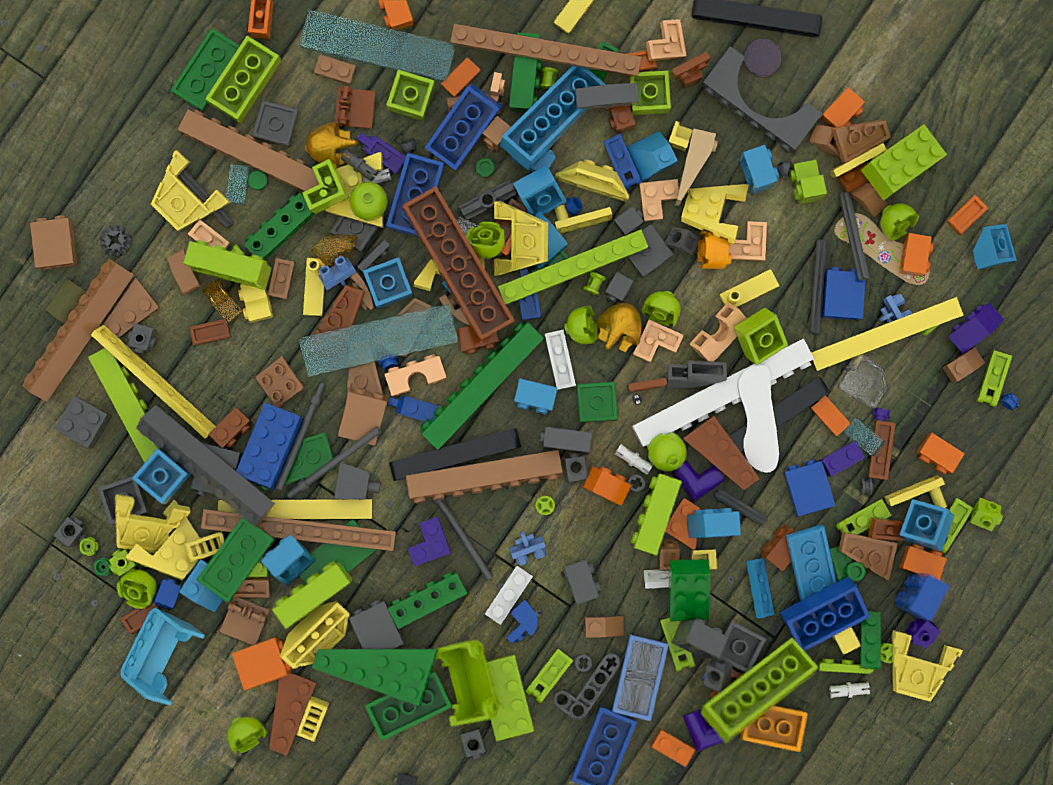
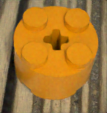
M701 231L700 235H703V238L698 242L697 251L698 262H702V265L699 267L701 269H725L726 265L731 264V253H729V245L731 243L725 237L721 236L718 238L714 236L711 231Z

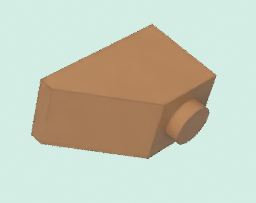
M816 125L809 142L819 150L840 159L831 130L833 127Z
M976 347L942 368L951 382L955 383L974 372L985 362Z
M623 616L585 617V637L624 636Z

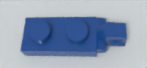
M527 267L520 269L521 277L528 275ZM537 293L519 300L522 321L541 318Z
M401 396L400 400L390 397L388 405L397 407L396 412L400 413V415L423 422L427 419L430 420L434 416L433 412L439 407L408 396Z

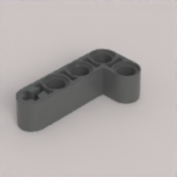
M612 652L606 653L575 697L568 691L560 689L553 696L555 705L572 718L577 720L583 719L619 668V657ZM615 657L614 661L616 664H611L608 668L611 671L610 674L600 668L602 665L606 668L608 665L607 658ZM597 673H604L606 676L605 681L602 683L596 682L595 675ZM592 689L595 695L593 698L587 699L584 697V691ZM565 694L568 700L566 703L560 704L557 702V696ZM581 705L584 711L582 714L576 715L573 713V707Z

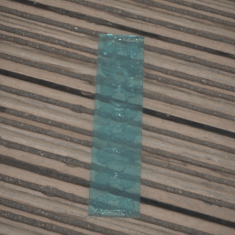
M309 9L299 45L300 48L396 71L402 70L442 82H447L456 45Z
M450 304L299 338L307 374L310 377L456 343L458 338Z

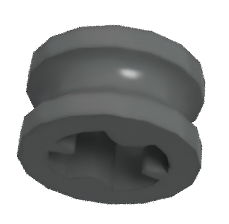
M632 475L627 482L631 485L630 490L633 492H639L645 486V480L640 475ZM639 478L641 480L639 482L642 483L641 487L637 486L634 489L632 487L633 484L631 485V480Z
M864 478L860 479L861 495H865V493L872 495L873 484L871 478L864 480Z
M584 654L577 656L574 662L576 669L581 672L588 671L592 666L591 658ZM580 658H583V660L585 658L588 659V662L586 663L588 665L587 668L584 669V667H582L581 669L578 666L580 664Z

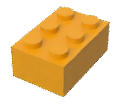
M774 705L741 731L740 738L745 741L800 752L808 713L802 710Z

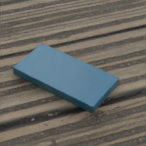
M823 524L785 535L800 601L836 583Z

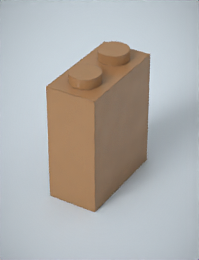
M62 215L55 216L54 220L38 218L36 222L30 223L36 269L47 270L78 265L73 221Z
M359 387L350 389L338 436L358 441L375 427L380 429L388 398H385L384 394L373 392V394L366 393L365 389ZM378 436L373 438L367 444L375 446Z

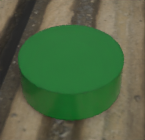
M482 158L476 163V172L480 177L488 178L494 173L495 166L492 160Z
M257 170L249 175L248 183L254 190H262L267 186L268 179L262 171Z
M851 562L845 568V576L849 577L852 581H860L865 576V568L859 562Z

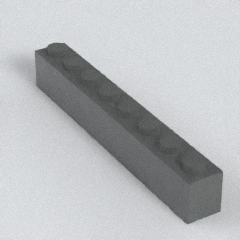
M155 405L141 417L136 429L143 436L151 440L156 447L162 449L172 460L176 461L188 473L197 478L202 485L209 488L218 498L226 502L231 509L244 517L247 522L256 527L269 514L275 504L158 406Z

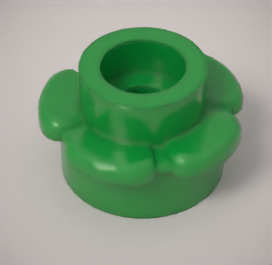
M102 557L100 560L95 561L94 569L97 575L108 576L111 573L109 567L111 563L108 558Z

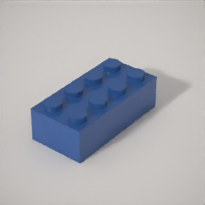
M473 83L469 84L425 148L454 170H457L478 142L483 131L502 108V105Z
M407 153L386 224L388 230L419 238L402 210V205L435 186L439 190L445 169L443 162Z
M265 403L236 472L250 482L275 491V485L298 434L303 418Z
M909 574L904 581L905 588L902 592L899 591L895 597V607L914 618L931 621L950 586L929 574Z
M849 577L780 612L791 638L804 651L870 617L857 586Z
M600 705L572 773L571 781L581 785H612L637 721L626 715L612 712L611 709Z

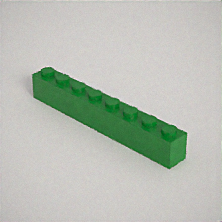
M519 322L513 328L514 332L509 337L506 336L500 341L499 344L501 346L496 351L492 350L487 355V360L473 370L474 374L461 382V388L457 392H452L447 397V402L443 406L440 405L433 412L434 416L421 424L419 433L434 448L439 450L544 339L528 322Z

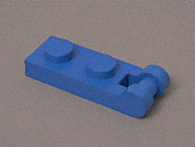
M619 134L604 141L614 168L625 189H630V186L634 184H641L642 180L622 135ZM631 172L633 177L626 179L625 174Z

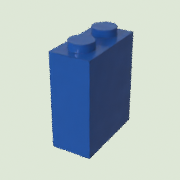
M831 267L830 270L825 272L822 318L857 321L863 319L865 281L858 280L856 269H849V272L842 271V268Z
M816 459L806 461V466L798 467V464L786 467L787 471L783 472L796 517L836 506L822 461L817 462Z

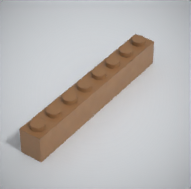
M194 109L193 112L187 110L178 128L181 134L247 166L262 171L264 174L299 191L305 192L319 185L314 170L307 167L306 162L300 159L294 161L289 158V154L281 150L276 152L267 143L262 142V144L255 142L256 139L248 134L242 136L238 134L239 131L231 126L226 128L221 125L222 122L215 118L209 120L204 117L205 114Z
M108 259L102 265L100 273L91 281L87 292L80 297L76 308L69 313L65 324L58 329L54 340L47 345L43 356L36 361L32 372L25 377L22 386L26 390L46 402L50 399L91 339L93 331L102 323L134 276L132 273L111 259Z
M559 450L407 475L406 480L410 502L414 501L417 504L426 502V499L429 498L441 500L446 495L459 497L463 496L464 492L470 491L472 494H477L487 488L494 491L502 489V486L505 485L517 487L522 482L535 484L539 483L540 479L546 478L548 481L559 479L563 471Z

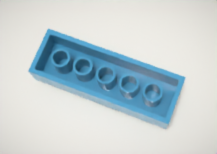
M572 66L502 136L500 146L529 170L589 109H576L575 89L606 84L589 69Z

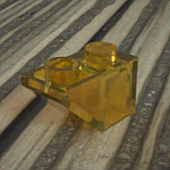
M330 234L323 237L311 251L326 266L336 265L335 259L345 252H349L355 246L354 242L358 237L356 235Z
M218 279L210 283L203 290L215 310L227 323L242 312L236 301Z

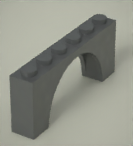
M730 46L704 80L701 86L704 88L703 91L711 97L714 95L718 98V102L724 107L728 108L729 106L739 118L748 120L751 127L763 131L766 138L778 142L780 148L785 152L789 153L790 151L794 153L822 113L809 103H806L796 113L783 118H768L752 111L743 101L738 88V73L745 60V56Z

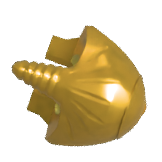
M331 122L319 126L310 132L306 140L305 151L317 162L322 163L330 159L339 168L340 165L346 163L341 160L342 154L347 158L350 157L345 153H336L335 155L336 150L354 147L358 142L350 138L349 131L339 129L337 122Z
M628 303L613 305L596 320V324L600 327L598 338L606 342V350L611 349L623 334L627 336L622 337L617 347L618 349L626 352L631 345H638L640 343L641 318L638 310L633 305Z

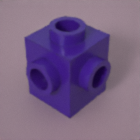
M918 618L912 621L906 630L912 636L911 642L917 647L921 645L925 649L935 641L937 635L941 632L933 621Z

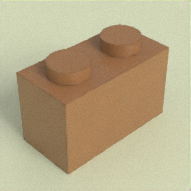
M496 116L482 133L483 141L485 142L483 145L491 152L495 150L498 153L502 148L500 146L501 138L511 127Z

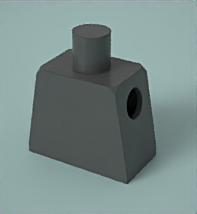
M340 463L334 499H367L368 492H380L381 482L371 481L370 472Z

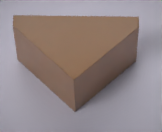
M866 183L849 192L851 197L873 218L888 205L870 183Z

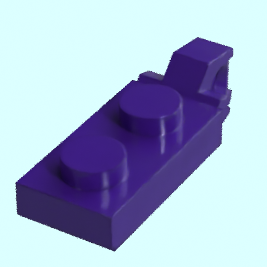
M361 133L357 139L365 145L363 150L370 156L381 152L383 154V165L397 175L403 167L406 157L377 136L372 135L368 138Z

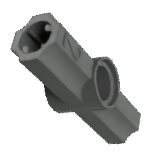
M507 180L489 191H483L479 196L460 205L459 209L467 222L485 211L492 210L494 208V201L504 202L516 196L517 193L510 180ZM489 196L493 199V202L490 205H485L482 202L483 198Z

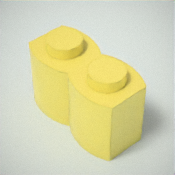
M240 284L241 290H238L240 300L245 302L246 308H243L245 319H249L253 323L274 317L267 287L265 290Z

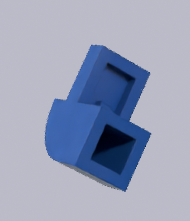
M524 600L511 611V614L520 623L506 637L511 644L514 641L518 643L526 636L524 634L525 631L532 636L537 628L538 619L536 612Z

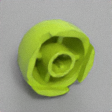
M362 182L357 185L351 192L349 199L354 215L365 221L380 218L388 206L386 192L381 186L373 182Z
M904 203L888 205L883 210V215L881 216V230L889 240L895 241L908 233L905 230L909 226L912 228L915 226L919 215L911 206Z
M481 222L476 228L472 226L466 235L478 258H493L500 254L505 246V233L498 223Z
M658 291L647 297L641 311L643 315L647 313L650 316L649 320L669 327L670 324L676 325L680 317L681 306L673 293Z
M588 305L574 309L569 314L567 323H565L566 334H569L573 341L581 345L596 343L595 341L598 339V325L596 321H593L592 316H595V313L591 306Z
M673 432L665 435L663 433L658 434L648 445V458L659 470L674 471L685 462L687 455L685 443L679 435Z
M136 569L127 572L117 583V591L121 598L124 596L128 600L126 603L129 606L144 609L154 600L157 593V583L148 572Z
M237 717L231 722L232 725L228 729L227 742L234 754H237L236 751L238 750L240 753H244L260 743L258 739L261 736L265 738L267 731L262 723L254 717Z

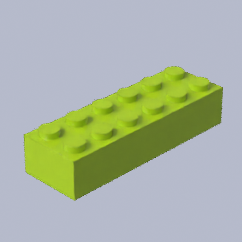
M791 638L704 705L701 714L724 742L727 743L813 676L818 666L798 643Z

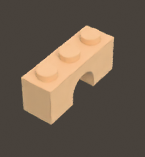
M729 302L715 316L720 323L718 331L713 335H709L702 330L690 343V346L706 361L714 362L737 337L733 327L747 319L737 307Z
M435 354L424 357L425 361L417 363V360L406 363L407 367L399 369V366L388 369L385 377L392 397L410 392L409 379L416 373L425 375L429 385L446 380L447 377L440 356L436 357Z

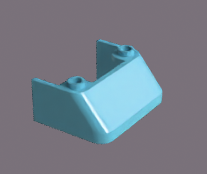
M153 608L148 613L121 668V677L144 698L171 705L172 701L163 695L164 690L167 688V679L162 673L178 640L186 642L192 635L204 638L205 635L190 623L163 610Z

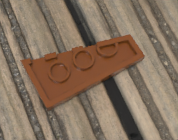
M348 284L345 285L334 302L333 307L304 349L340 363L365 291Z
M715 416L683 438L743 490L760 479Z
M295 673L279 679L269 749L286 756L289 754L317 682Z

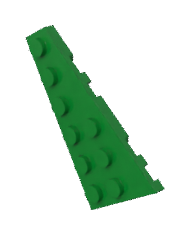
M318 649L312 668L421 706L438 649Z

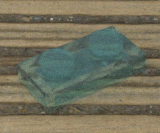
M230 164L226 198L232 204L245 205L249 166Z
M856 417L844 431L846 435L853 441H856L871 456H875L886 442Z

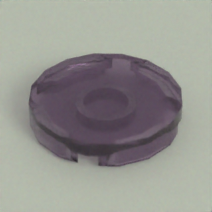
M769 39L753 41L748 45L744 53L746 68L757 77L772 75L778 70L782 61L780 48Z

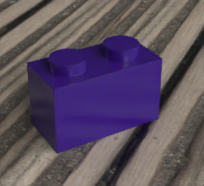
M853 441L821 458L819 462H823L825 472L830 477L864 459L865 456L857 442Z

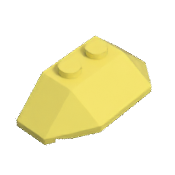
M584 160V162L578 161L555 175L556 181L620 201H628L629 194L617 172L613 171L612 167L606 165L599 167L593 161Z
M337 601L317 606L288 633L280 657L293 669L298 668V666L313 664L318 649H332L345 636L349 612Z

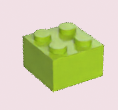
M398 70L386 105L388 111L424 121L435 89V81Z
M668 71L639 72L638 77L629 76V83H637L638 103L631 106L632 115L664 114L670 112Z
M766 308L761 309L733 327L745 357L756 365L788 346L777 315Z

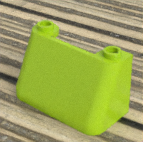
M470 640L436 648L438 649L436 659H441L444 662L441 663L442 667L448 666L457 699V704L452 705L455 713L449 717L451 727L495 717L499 707L491 683L483 645L478 640Z

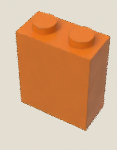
M280 637L272 638L232 653L244 690H250L292 674V667L280 657L284 646V641Z

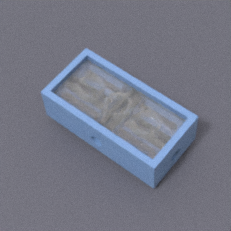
M629 634L611 709L612 712L651 721L668 643Z

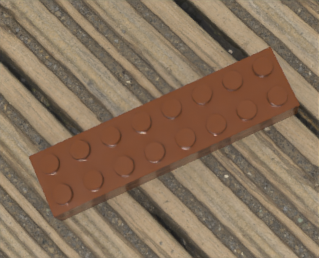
M437 186L402 205V210L478 340L482 341L515 321Z

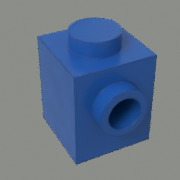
M163 579L158 585L152 604L171 610L174 607L181 586L177 585V581L173 579Z

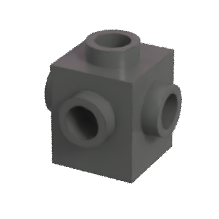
M135 323L133 331L130 330L127 337L128 345L133 347L134 352L144 354L145 351L151 352V348L154 349L157 342L155 337L157 330Z

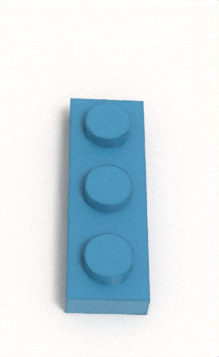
M764 558L746 561L757 619L775 615Z

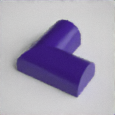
M686 460L677 470L671 471L677 480L682 481L681 486L693 502L725 481V478L715 465L697 475Z
M701 709L682 715L697 752L724 742L711 725L707 726L705 718L701 714Z

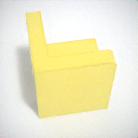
M676 121L668 143L672 148L685 152L692 130L680 126L679 122Z
M716 549L691 550L692 560L708 559L710 569H717Z
M852 627L832 636L843 654L861 646Z

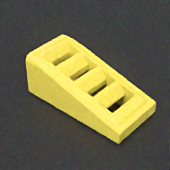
M222 531L184 544L190 562L215 555L218 549H216L213 539L216 538L220 548L225 541ZM208 540L212 548V551L210 552L206 544V541ZM199 543H202L205 554L201 553ZM195 545L198 556L196 557L194 556L191 546Z
M311 696L296 735L314 742L328 709L329 702ZM309 712L319 715L320 718L310 715ZM306 720L317 723V725L306 722ZM303 727L314 730V733L304 730Z

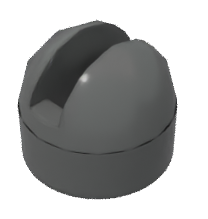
M414 138L405 139L400 142L404 153H409V150L415 151L416 142Z
M780 162L777 167L778 173L789 177L791 162Z

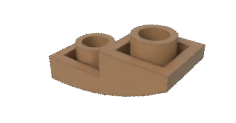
M181 250L168 257L167 260L179 288L185 295L201 285L196 271L183 264L186 251Z
M355 273L351 276L353 280L351 284L365 291L361 306L366 311L370 309L373 312L375 307L370 291L359 274Z
M444 295L439 298L444 308L455 319L466 326L470 325L460 308L455 311L454 308L457 306L451 297L447 298Z

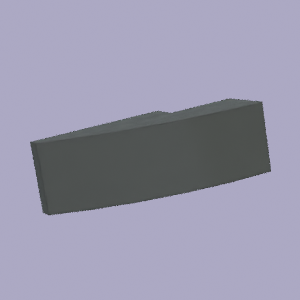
M637 83L610 84L575 89L576 109L633 106L638 103Z
M688 360L687 365L668 364L666 373L667 388H694L726 381L727 363Z

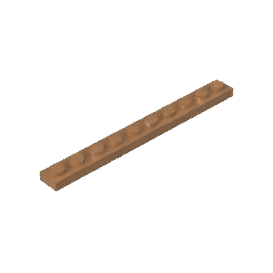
M454 24L450 41L451 44L633 77H638L642 59L634 55Z
M203 509L201 529L232 532L242 516L239 513ZM265 517L257 525L271 537L285 538L292 535L295 539L389 551H394L396 532L274 517Z

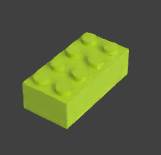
M246 36L205 98L206 101L241 124L282 62L281 58L273 51Z
M924 124L869 162L861 171L884 201L935 165L947 154Z
M197 240L196 243L189 242L183 264L191 270L262 290L266 289L272 268L267 265V261H264L262 257L256 255L248 257L244 255L245 253L238 250H233L232 253L227 251L225 247L219 245L211 247L207 242Z
M662 474L652 477L649 488L652 489L651 493L646 495L643 506L646 507L644 514L640 513L637 525H640L638 532H634L630 543H633V548L657 555L682 481Z
M332 561L322 569L324 572L321 575L318 572L306 580L308 582L307 585L300 584L291 591L292 595L289 598L285 595L274 603L276 607L272 610L285 629L353 580L340 561L337 563Z
M515 654L486 661L496 702L499 707L497 715L491 718L496 741L534 732Z

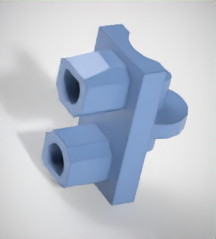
M341 255L335 259L336 265L329 268L324 265L319 269L320 274L318 276L327 290L339 283L345 287L344 280L357 273L348 258L345 259Z
M902 294L890 295L883 299L886 307L881 309L884 316L880 318V321L886 320L887 323H890L893 320L895 321L912 314L910 310L901 313L898 309V306L905 303Z
M524 531L520 532L522 538L515 540L516 545L509 548L513 559H516L519 566L529 562L526 556L528 553L534 552L536 559L546 556L544 549L546 546L542 536L534 538L533 534L525 536Z

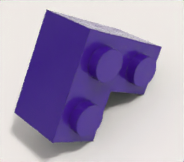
M990 302L985 306L980 304L965 318L966 322L962 324L960 321L951 328L953 332L948 337L964 354L990 335L1004 319Z
M439 517L419 523L426 542L408 548L414 566L451 553Z

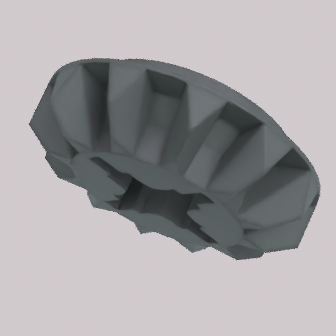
M109 226L102 232L100 237L101 247L109 255H122L130 247V234L121 226ZM119 235L118 241H120L121 245L116 243L112 245V240L109 236L117 237Z

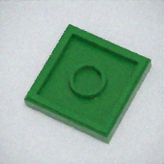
M615 382L577 384L579 423L618 420Z

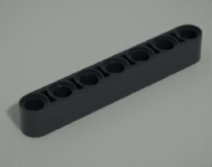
M693 0L691 17L697 20L807 37L820 36L823 18L817 14L727 0Z
M820 376L773 407L776 428L831 392ZM747 425L730 435L741 452L744 450V437Z
M517 428L443 447L439 450L436 449L389 462L393 481L406 479L407 475L443 469L522 446Z

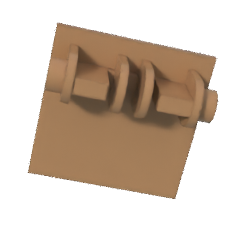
M283 356L255 377L275 407L278 408L296 393L304 390L303 383L298 380L297 375L293 372L294 370L289 367L287 360Z
M233 597L232 602L229 603V610L220 632L251 645H256L270 610L242 598Z

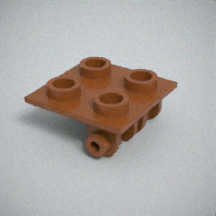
M349 86L338 88L334 122H337L339 126L372 129L376 91L350 89Z

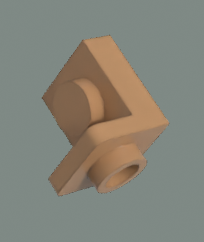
M672 539L661 541L659 547L660 570H669V560H679L680 549L678 541Z

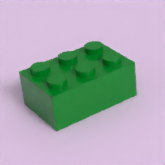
M708 559L669 560L668 611L670 621L695 620L696 618L709 620L711 572Z

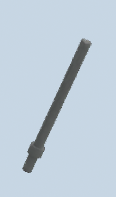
M319 382L314 395L309 400V408L275 485V488L282 491L316 408L322 402L321 397L326 387V384Z
M375 427L306 479L302 478L295 487L286 492L287 496L291 499L299 492H304L310 488V484L378 436L381 430Z
M431 498L434 504L437 503L485 579L489 580L492 578L493 575L444 500H433Z

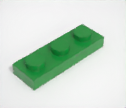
M868 611L870 617L860 622V668L880 670L881 612Z

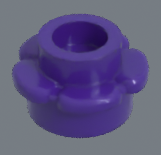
M875 407L874 412L871 413L875 415L874 419L885 421L886 418H890L889 410Z

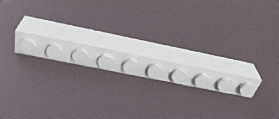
M803 338L758 365H764L769 368L771 385L777 383L776 379L780 376H783L785 379L794 374V369L800 367L802 370L810 366V361L814 357ZM747 368L727 377L726 381L716 383L632 426L641 446H647L648 448L651 440L658 434L674 433L679 428L683 431L692 426L691 422L697 419L701 422L709 418L708 413L715 411L717 414L726 409V404L732 402L734 405L742 401L738 389V381Z

